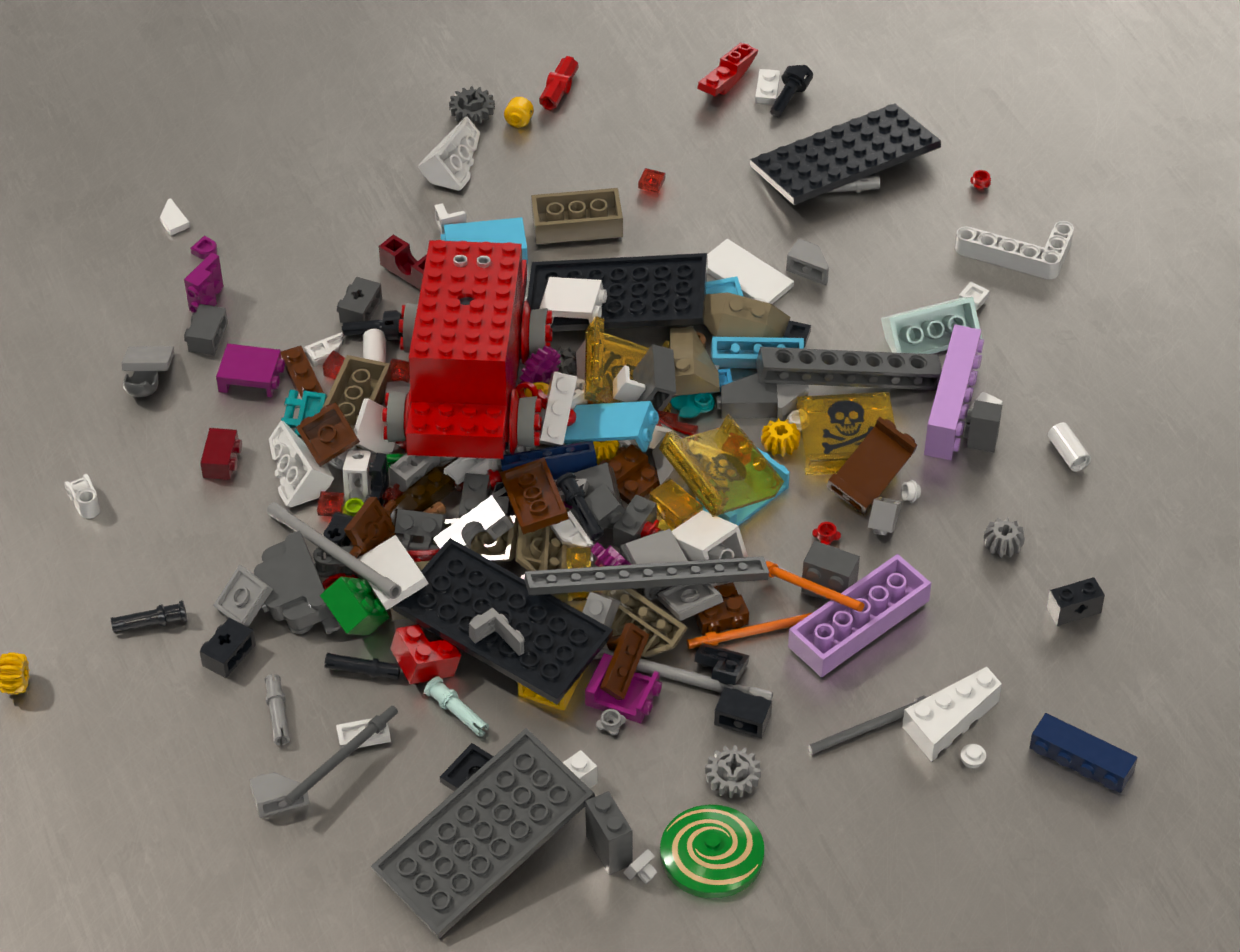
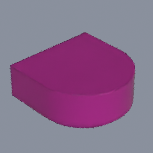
M204 235L190 248V251L196 257L205 259L211 253L217 254V244L214 240Z

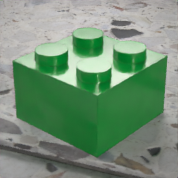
M340 577L320 595L346 634L370 635L390 617L379 598H376L373 594V589L369 582L365 579Z

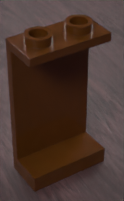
M879 417L874 428L840 470L829 478L826 487L861 514L865 515L873 505L874 499L881 495L914 454L917 448L914 438L907 433L903 434L898 431L895 424L890 420H884Z

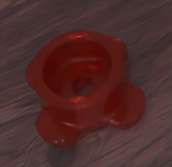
M398 483L393 488H387L382 498L385 504L383 507H385L390 499L395 500L403 493L399 490L400 485Z

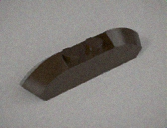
M460 457L441 462L394 500L398 505L390 516L394 527L396 526L398 509L423 512L429 507L432 508L433 504L444 499L462 484L457 485L454 479L448 474H444V468Z

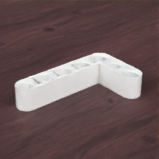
M1068 221L1057 222L1044 248L964 226L957 230L955 251L962 256L1044 279H1054L1059 275L1071 247L1074 227Z

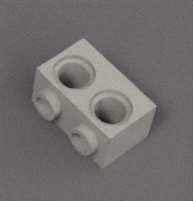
M406 453L389 467L390 485L400 493H403L440 464L439 456H413Z

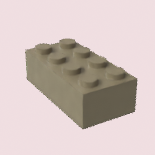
M618 188L531 195L536 244L623 237V215Z
M347 355L323 407L336 402L354 431L364 399H370L380 405L383 404L386 395L387 382H392L391 364Z

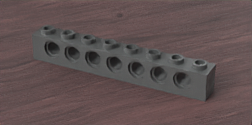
M760 347L756 360L759 383L937 390L942 372L938 354Z

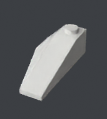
M280 421L270 436L269 443L272 459L276 461L278 468L275 471V476L280 479L279 495L285 505L291 508L322 497L331 486L334 477L325 464L321 467L317 464L301 438L284 421Z

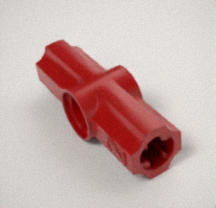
M566 56L562 58L555 72L551 71L549 73L546 88L539 98V104L544 109L552 110L556 108L563 95L569 93L572 79L579 68L578 62L574 57Z

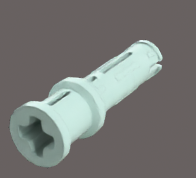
M436 676L428 682L424 693L436 699L442 709H449L478 737H482L486 733L482 730L483 728L488 731L489 724L484 722L458 698V693L454 689H449L443 683V679L440 676Z

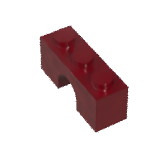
M393 234L378 246L380 265L421 290L427 255L417 261L410 251V244Z

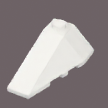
M468 116L418 165L422 175L431 184L459 191L469 181L471 176L469 172L470 166L474 163L472 156L473 152L477 150L480 131Z

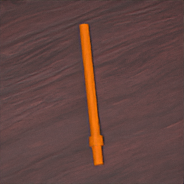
M766 561L769 577L780 578L858 612L863 611V602L783 570L773 562Z
M812 613L720 633L715 631L705 633V636L687 639L688 649L697 648L702 643L718 646L720 642L790 628Z

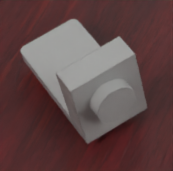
M491 608L482 615L475 616L469 623V637L475 644L496 631L519 656L524 653L525 639L520 631L514 630L509 625L507 618L503 614H499L494 608Z

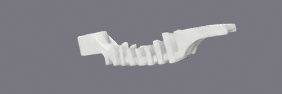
M583 379L576 380L571 409L573 410L576 405L588 404L589 384ZM542 408L541 413H539L542 417V420L545 414L544 408ZM517 445L514 453L530 451L532 447ZM510 446L504 450V455L511 454ZM460 457L444 468V474H448L458 485L464 481L465 473L485 475L489 469H492L493 472L497 469L502 470L501 460Z

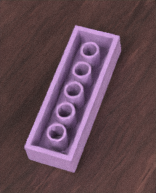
M954 324L927 425L924 455L952 461L954 451H959L961 438L957 437L963 435L965 421H962V419L964 420L967 417L969 404H966V402L969 403L972 400L974 388H971V386L976 384L978 371H975V369L980 368L982 355L978 354L982 353L984 339H980L981 329Z
M896 554L841 593L863 602V611L858 612L830 600L789 629L788 648L822 678L929 602L931 582L901 556Z

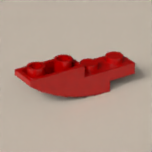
M740 42L720 58L717 68L698 82L697 89L713 96L719 93L722 95L727 94L748 70L758 54V49Z

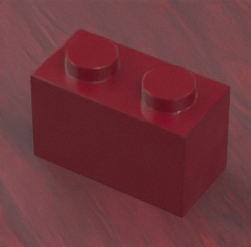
M209 428L200 462L203 478L231 480L232 473L237 470L238 466L237 453L242 451V440L238 438L237 430Z

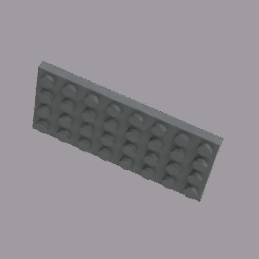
M525 728L373 863L371 867L425 925L440 938L585 807L586 800L596 796L538 738Z

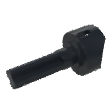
M807 65L787 66L781 76L785 86L771 107L770 113L772 115L780 117L794 93L804 92L813 79V72Z
M397 310L385 311L383 320L343 323L342 331L344 336L363 335L370 329H379L384 332L387 341L400 340L403 337V333H399V320L404 318H402L401 313Z

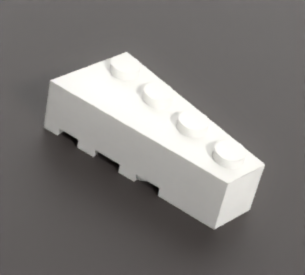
M985 667L904 709L902 727L932 762L943 749H947L953 743V740L958 735L965 733L975 720H979L999 702L1002 683L988 667Z

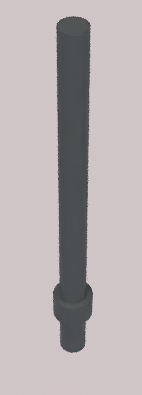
M923 695L914 699L913 703L808 745V749L811 754H815L904 717V709L927 697Z
M390 706L380 716L376 715L372 718L365 729L285 797V801L292 805L374 733L378 734L386 727V723L398 714L397 708Z

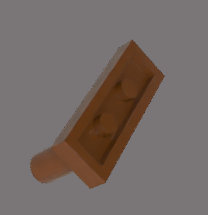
M632 622L625 624L621 635L612 636L607 642L608 649L614 651L600 689L617 700L625 699L649 637L648 633Z

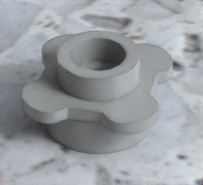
M608 709L601 714V720L596 722V727L599 730H606L610 735H617L620 726L625 724L626 718L620 715L617 710Z

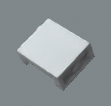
M549 277L539 309L548 308V310H552V322L554 317L583 318L589 320L590 327H595L597 320L601 319L602 303L606 302L607 291L603 289L602 280Z

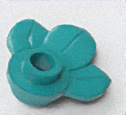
M710 393L680 395L673 397L669 402L674 409L680 410L679 416L683 418L696 417L700 413L711 411L715 406V400Z

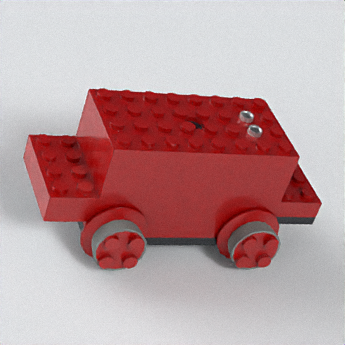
M429 240L418 305L411 303L402 305L401 316L404 319L399 320V333H403V337L400 338V350L405 353L409 352L410 389L408 394L396 391L386 393L385 406L387 408H383L382 421L387 423V426H384V440H388V442L406 440L407 455L503 459L504 450L508 449L509 446L511 454H514L517 445L532 448L540 446V432H537V430L541 431L542 417L538 414L541 413L542 399L537 398V396L519 398L516 386L520 356H522V364H525L529 354H536L538 348L543 349L544 346L551 347L553 328L549 324H552V310H548V308L531 310L528 301H525L527 260H522V244L511 242Z

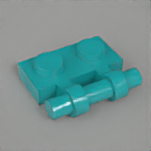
M290 390L288 398H285L284 406H286L281 421H284L290 428H296L302 420L320 412L328 397L327 394L304 391L302 399H297L299 392ZM300 408L298 419H294L295 409ZM295 429V433L302 438L298 430Z

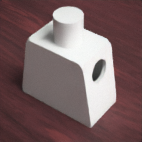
M364 449L347 451L343 466L345 503L351 498H359L365 503L366 496L371 493L372 476H369L370 462H372V456L369 451ZM360 480L361 487L355 486V481Z

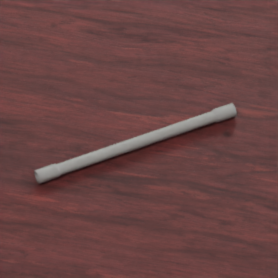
M273 502L268 506L267 513L296 532L300 530L303 537L375 585L390 598L395 599L401 594V587L364 564L299 520L278 503Z
M602 648L594 659L601 660L604 653L613 656L614 651ZM640 658L636 668L638 671L650 674L658 671L661 677L721 693L724 687L738 689L750 695L762 696L771 701L773 697V692L739 684H722L718 680L711 679L709 676Z

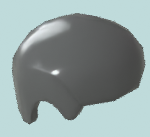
M134 371L132 377L126 374L123 382L124 390L137 398L151 396L158 388L159 373L157 371Z

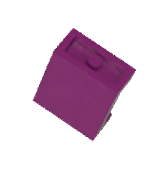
M227 343L216 375L218 392L228 393L230 385L264 388L267 391V397H273L274 390L279 388V375L285 369V360L281 357V350Z
M604 653L585 689V705L601 711L608 709L617 710L626 719L641 724L645 715L649 716L652 710L654 696L658 697L661 692L660 672L654 671L652 677L635 672L625 699L617 700L600 689L612 659V655Z

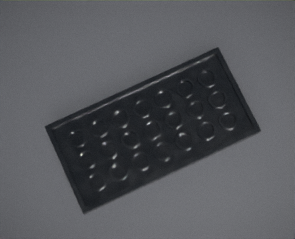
M890 104L861 117L853 118L843 124L835 125L825 131L817 132L812 136L796 140L786 146L778 147L768 153L760 154L750 159V166L793 205H796L941 148V140L897 104Z
M707 253L532 262L527 301L531 310L540 308L549 277L602 280L603 289L607 291V299L605 303H602L601 319L597 320L596 326L590 327L588 319L554 317L551 325L553 331L704 324L708 255Z
M452 538L447 540L421 570L429 584L393 606V610L556 705L613 636V629L551 594L529 595L524 579ZM491 608H494L499 614H503L507 618L509 625L514 630L521 632L525 639L524 653L519 656L496 631L475 644L469 637V623L475 616L482 615Z

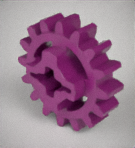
M544 346L543 349L538 348L536 354L532 353L531 359L528 358L524 364L526 367L521 370L524 373L519 377L522 380L520 384L523 382H544L549 384L551 374L559 370L557 365L561 363L559 360L561 355L558 354V351L550 346Z
M597 542L590 549L598 558L594 562L598 567L632 565L611 545L605 549Z

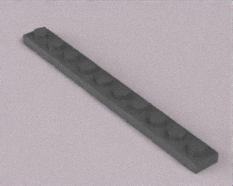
M764 557L525 571L524 580L529 595L759 581L768 580L769 570Z

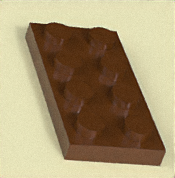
M545 458L499 473L523 535L569 519Z

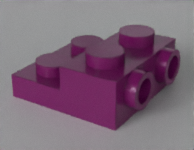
M214 253L206 257L184 279L188 307L192 313H196L199 304L216 306V294L220 293L224 287L220 259Z

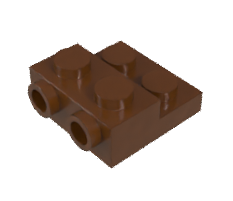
M336 402L324 406L319 413L305 418L301 421L300 425L296 426V429L320 467L360 442Z
M633 444L627 448L625 446L620 447L615 457L611 460L604 459L600 463L607 462L614 469L620 498L628 505L635 495L645 497L660 486L657 469L648 463V456Z
M733 582L714 587L722 594V603L694 615L702 636H705V633L715 631L720 633L749 625L748 608L742 595L738 594Z

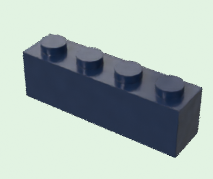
M593 441L506 454L503 459H500L503 472L545 458L553 480H557L566 473H575L597 466Z
M1048 713L1044 714L1033 731L1029 749L1034 750L1037 754L1046 756L1061 766L1073 769L1082 776L1091 778L1103 784L1106 788L1114 789L1120 793L1133 775L1138 758Z

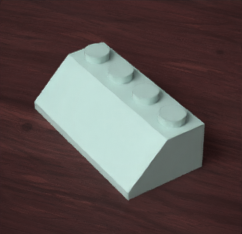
M962 297L881 318L885 340L892 353L933 354L948 350L954 324L980 329L973 297Z

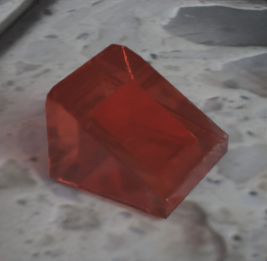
M334 350L323 363L324 376L335 380L345 358Z

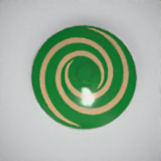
M700 805L678 814L667 825L661 838L660 859L667 877L681 890L701 898H724L743 891L758 877L764 862V841L755 823L742 812L723 805Z

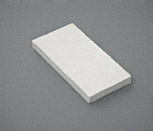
M726 239L707 254V273L717 280L738 277L744 297L751 299L762 298L767 303L773 304L794 287L792 279L729 239Z
M396 535L357 558L401 587V594L397 598L392 599L369 582L386 610L429 584Z

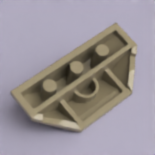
M728 292L706 294L704 325L713 337H784L791 317L773 304Z
M518 523L515 559L517 563L528 571L566 569L567 545L560 542L550 526L523 535Z
M634 589L604 590L602 594L621 601L611 626L614 636L621 635L625 624L631 622L649 634L642 656L645 658L674 649L688 629L686 625Z

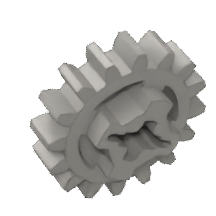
M734 745L732 750L724 746L722 753L715 750L714 757H708V764L705 767L706 782L711 783L712 790L719 788V795L721 796L727 792L729 793V798H732L734 793H738L739 797H743V791L752 793V786H758V781L761 778L760 761L755 760L754 753L747 755V748L737 751V745Z

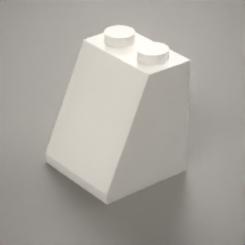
M704 510L672 530L688 561L748 557L739 526ZM713 583L711 585L715 587L723 585L724 583Z

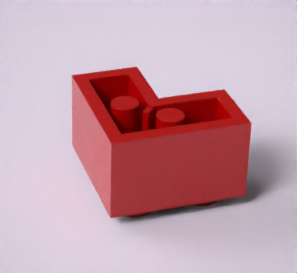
M418 624L396 628L390 647L410 684L430 681L436 676L441 678L453 677L461 658L456 646L446 640L429 642Z

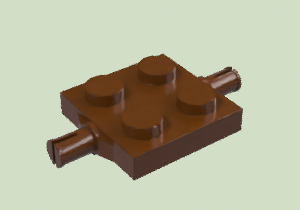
M369 497L344 529L353 545L349 552L356 558L362 556L397 534L390 517L391 513L398 506L394 500L390 499L385 507H382L377 497Z

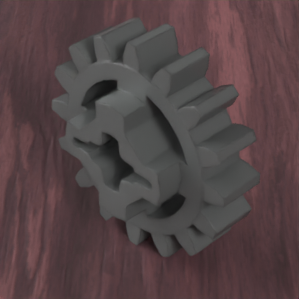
M473 86L470 87V90L462 88V92L455 91V96L450 97L449 110L451 111V116H455L456 121L463 120L468 116L473 124L474 121L482 123L483 118L489 120V115L494 114L495 100H493V95H489L488 90L482 92L481 87L477 90Z

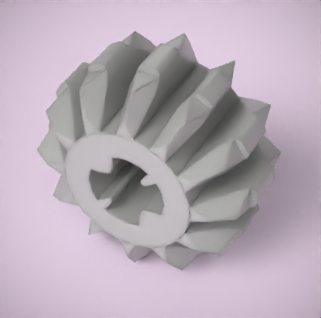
M1008 517L1005 521L997 518L995 522H990L986 531H984L985 548L990 549L991 555L998 553L1001 558L1006 554L1011 558L1013 553L1019 554L1021 547L1024 545L1023 527L1018 526L1017 521L1009 522Z

